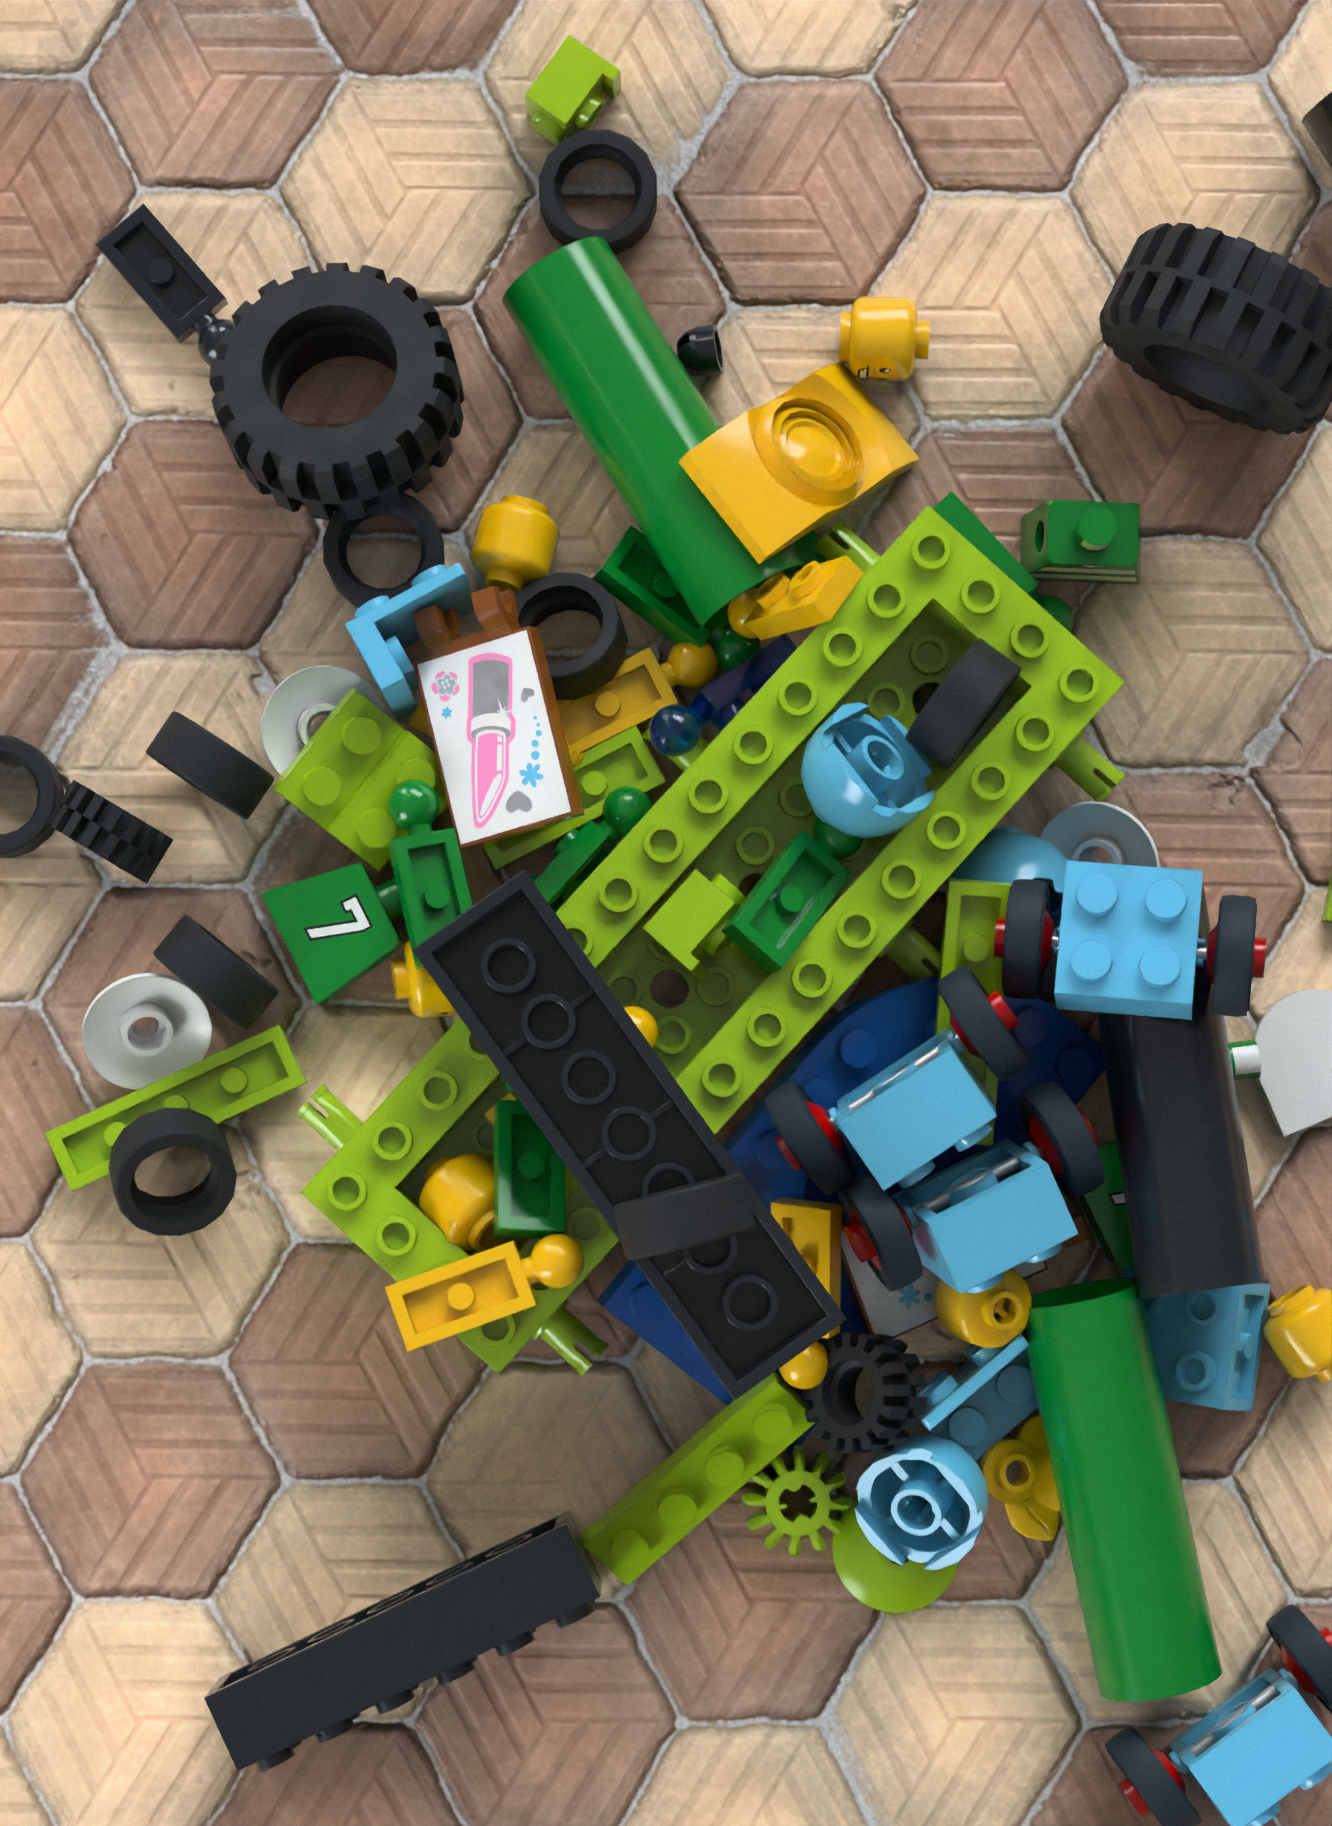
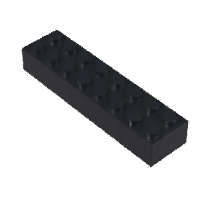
M525 870L412 949L620 1241L621 1238L613 1211L614 1205L722 1176L738 1173L743 1175ZM744 1175L743 1178L755 1221L754 1228L708 1243L634 1260L734 1401L847 1320Z

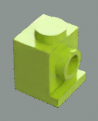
M568 35L525 94L527 115L531 117L529 124L538 134L556 145L563 139L572 136L578 127L582 130H588L597 120L605 106L606 99L602 97V94L605 93L614 100L620 92L621 71Z
M695 869L644 925L643 929L660 947L697 980L701 981L708 973L701 960L708 953L713 957L718 956L731 944L732 940L722 932V929L746 899V896L720 873L710 882Z

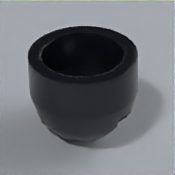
M715 324L694 327L686 331L678 339L677 357L688 374L699 377L723 374L722 347Z

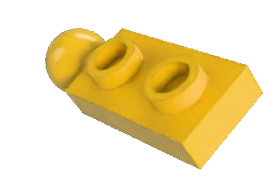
M847 555L820 564L817 561H812L802 569L787 574L779 572L769 577L760 588H750L730 601L727 611L728 621L733 630L739 635L751 639L759 638L760 640L830 622L864 573Z
M705 642L702 648L690 643H677L671 649L667 662L659 665L649 647L625 659L615 677L597 692L575 700H557L567 744L584 753L634 726L639 727L657 718L668 706H671L673 709L679 707V703L671 688L678 684L686 688H699L709 683L718 668V659L714 648L708 642Z
M781 1197L771 1202V1214L840 1309L841 1205ZM840 1325L822 1338L830 1339L840 1333ZM816 1341L779 1368L782 1378L789 1385L798 1389H811L818 1386L823 1381L827 1372L828 1351L821 1342Z
M550 1234L540 1239L534 1246L531 1256L521 1259L515 1240L386 1286L385 1290L407 1352L537 1305L531 1285L537 1282H541L551 1288H563L571 1285L579 1278L583 1271L584 1254L580 1245L570 1236Z

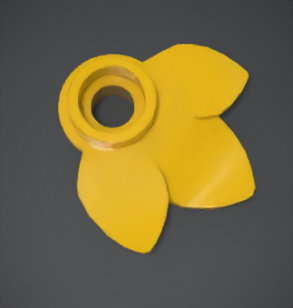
M1039 1414L1029 1418L1024 1423L1015 1439H1002L992 1444L984 1453L979 1468L985 1477L988 1495L1004 1503L1011 1526L1025 1537L1051 1541L1054 1540L1058 1530V1511H1061L1041 1415ZM1017 1460L1021 1466V1474L1016 1482L1010 1484L1006 1478V1469L1011 1462Z

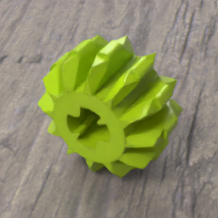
M795 1444L793 1447V1465L785 1466L782 1456L779 1454L770 1462L776 1472L770 1476L762 1469L752 1478L756 1483L765 1487L764 1491L747 1490L742 1492V1502L749 1506H765V1508L751 1514L747 1518L746 1522L749 1529H760L772 1522V1526L765 1534L764 1546L772 1550L778 1545L785 1533L789 1535L787 1546L789 1555L792 1557H798L801 1553V1536L809 1535L812 1546L817 1552L826 1549L824 1538L818 1529L824 1525L831 1532L841 1535L845 1530L844 1524L837 1517L829 1514L830 1509L844 1511L852 1508V1499L849 1496L829 1494V1492L847 1482L844 1471H834L821 1478V1475L828 1467L830 1456L821 1451L815 1456L808 1468L805 1466L806 1451L803 1444ZM802 1485H805L812 1490L806 1494L809 1501L813 1502L812 1507L807 1512L797 1508L792 1515H788L782 1511V1509L787 1508L784 1498H780L786 1488L796 1492Z

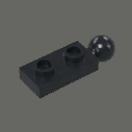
M143 203L99 240L96 246L180 344L195 332L199 335V353L202 359L211 366L215 360H220L215 346L221 332L226 328L233 331L236 328L234 321L217 319L215 316L228 305L225 296Z

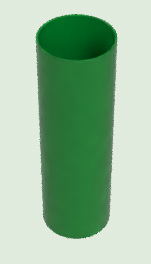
M603 237L584 238L552 252L527 269L510 285L502 298L505 309L703 631H712L730 624L727 615L729 603L743 592L753 587L760 588L769 577L779 572L787 574L800 570L806 565L793 543L758 564L678 463L687 452L721 429V426Z
M1113 1278L1060 1287L1033 1295L1032 1307L1029 1308V1320L1026 1328L1023 1330V1336L1029 1343L1026 1350L1099 1693L1103 1698L1112 1701L1137 1702L1172 1697L1204 1687L1221 1676L1222 1667L1143 1298L1140 1299L1137 1279Z

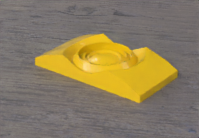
M837 362L813 371L767 404L745 411L687 452L678 463L758 564L904 473L913 467L920 458L852 375L846 365Z

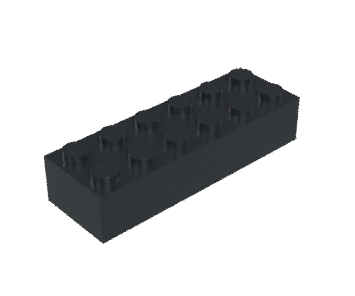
M568 1510L220 1677L204 1699L237 1771L255 1763L258 1771L263 1772L295 1755L293 1749L299 1746L302 1740L314 1734L319 1743H324L352 1729L355 1726L353 1720L361 1715L360 1712L374 1705L379 1714L387 1713L404 1705L415 1697L413 1691L419 1687L420 1683L435 1677L439 1686L466 1675L475 1669L473 1662L478 1659V1655L495 1648L498 1656L501 1657L528 1645L535 1640L532 1633L537 1630L536 1628L555 1619L559 1628L583 1619L594 1612L592 1604L595 1603V1599L601 1596L602 1579L589 1551L583 1547L582 1536Z

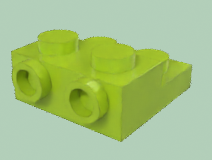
M353 688L349 689L272 786V789L378 872L381 871L386 863L392 866L388 843L394 838L407 836L406 830L394 823L388 811L389 796L398 784L413 779L424 781L438 795V815L448 806L436 753Z

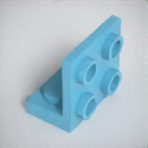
M456 563L449 568H446L445 565H437L423 571L411 582L412 588L392 599H389L388 596H380L366 602L356 610L354 614L356 618L345 624L397 722L414 713L418 707L411 691L420 686L418 678L413 671L414 668L404 651V648L421 640L416 628L413 612L433 605H439L442 611L450 608L456 609L459 619L474 611L470 595L473 592L460 563Z
M1134 1262L1122 1269L1121 1278L1137 1279ZM1254 1283L1143 1298L1164 1399L1221 1410L1253 1411L1264 1336L1263 1326L1266 1322V1308L1268 1307L1271 1284Z
M1019 1334L1012 1342L1003 1347L985 1349L970 1344L963 1352L969 1361L953 1375L947 1374L945 1370H941L926 1382V1386H921L918 1389L916 1396L927 1397L926 1408L914 1409L913 1414L922 1419L921 1423L931 1435H938L956 1442L972 1455L976 1461L992 1444L1001 1440L1039 1407L1026 1350L1029 1343Z

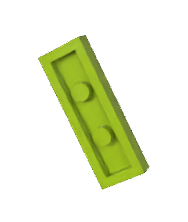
M637 726L585 751V756L579 767L573 765L585 815L483 845L497 872L563 838L572 829L584 827L590 819L594 822L601 818L604 801L613 790L623 786H631L648 794L666 784Z

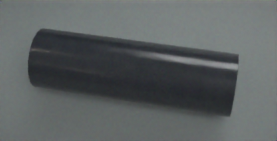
M1202 883L1198 938L1205 939L1204 947H1208V936L1211 928L1205 889ZM1203 960V967L1196 966L1192 1020L1097 1012L1140 1299L1266 1282L1225 1018L1222 1015L1214 1014L1213 1008H1211L1213 985L1206 975V960Z

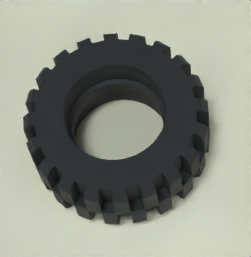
M1179 222L1175 226L1170 223H1163L1151 228L1138 237L1100 312L1099 321L1102 339L1106 346L1113 348V354L1121 362L1132 366V371L1139 376L1159 385V389L1188 401L1191 406L1202 411L1208 410L1219 415L1220 418L1235 424L1240 422L1247 424L1252 429L1264 432L1269 429L1277 434L1289 435L1292 432L1296 434L1304 433L1320 423L1332 402V287H1325L1319 282L1317 276L1306 269H1299L1289 263V259L1274 251L1272 253L1257 247L1256 243L1238 237L1236 239L1224 235L1221 230L1209 227L1199 229L1189 223Z
M347 262L327 263L326 271L316 273L311 272L310 266L291 271L293 279L280 285L273 279L259 288L258 292L261 298L253 305L248 301H244L232 315L236 326L234 331L226 328L221 332L215 346L220 360H215L211 364L209 381L215 394L211 401L216 418L239 468L244 469L249 482L262 495L272 493L278 506L291 512H297L303 504L306 505L311 518L331 520L333 518V511H345L348 520L365 518L368 516L366 508L379 504L383 505L386 512L403 504L400 497L401 493L410 487L415 493H419L432 481L429 468L432 465L438 468L445 466L453 453L450 438L460 435L464 418L460 404L464 401V392L447 329L442 327L439 313L430 301L424 298L418 299L414 286L400 277H394L390 283H387L384 270L362 265L359 273L351 272ZM343 356H359L376 360L396 373L392 388L384 401L369 415L352 424L337 428H313L296 423L282 414L285 398L293 384L307 370L323 361Z

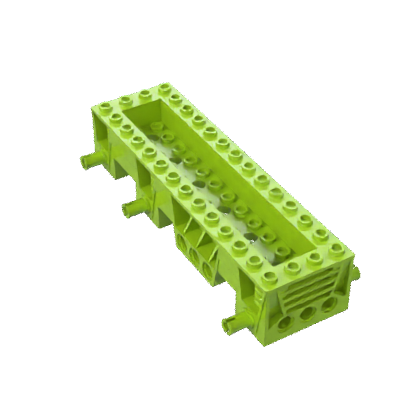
M929 505L882 556H879L850 530L842 519H839L830 528L831 532L829 535L826 533L814 547V550L818 554L821 553L828 561L847 555L864 573L830 622L819 624L711 743H708L677 715L671 706H668L658 716L660 718L658 721L676 738H672L655 721L648 727L642 737L653 743L684 773L556 912V915L623 1007H641L654 1017L658 1026V1038L653 1050L714 1135L877 956L882 958L886 954L912 979L934 975L922 964V960L939 975L941 952L911 926L915 922L912 917L1048 767L1051 770L1055 766L1059 767L1094 799L1093 801L1101 802L1125 776L1121 770L1119 771L1082 738L1086 733L1083 728L1125 681ZM983 639L1021 667V672L1008 693L952 766L944 769L927 756L933 773L925 779L927 793L934 789V799L925 810L898 831L888 835L866 838L863 840L858 851L853 855L836 859L851 875L782 969L770 975L732 941L718 956L713 957L708 953L701 960L708 973L699 981L644 931V925L695 869L710 882L720 873L738 889L740 883L745 878L752 875L763 876L791 837L804 830L813 839V824L818 816L813 811L804 789L800 774L802 758L806 744L816 730L842 705L857 702L870 705L862 712L863 714L870 715L878 721L888 714L899 721L908 731L918 716L912 704L914 692L925 685L939 687L951 669L976 640ZM663 971L678 972L688 983V996L678 1007H662L651 996V982L656 975ZM459 1018L365 1122L361 1121L338 1100L324 1084L310 1097L329 1114V1117L326 1118L310 1102H305L296 1113L299 1119H303L337 1150L335 1155L300 1193L397 1282L479 1253L477 1251L466 1252L457 1244L450 1242L445 1234L419 1209L420 1193L425 1185L424 1176L428 1169L438 1160L447 1156L455 1158L458 1155L474 1153L485 1157L490 1163H494V1126L484 1114L498 1100H501L509 1093L505 1087L503 1076L462 1019ZM566 1165L564 1235L573 1238L582 1248L584 1268L581 1275L574 1283L563 1288H551L541 1282L532 1284L531 1288L537 1305L455 1334L497 1374L501 1372L530 1338L535 1341L540 1336L574 1367L580 1376L593 1365V1361L578 1349L574 1343H580L596 1359L609 1346V1344L605 1341L603 1342L574 1316L566 1306L569 1304L568 1296L617 1244L619 1239ZM507 1237L499 1245L515 1240L521 1259L531 1256L534 1246L540 1239Z

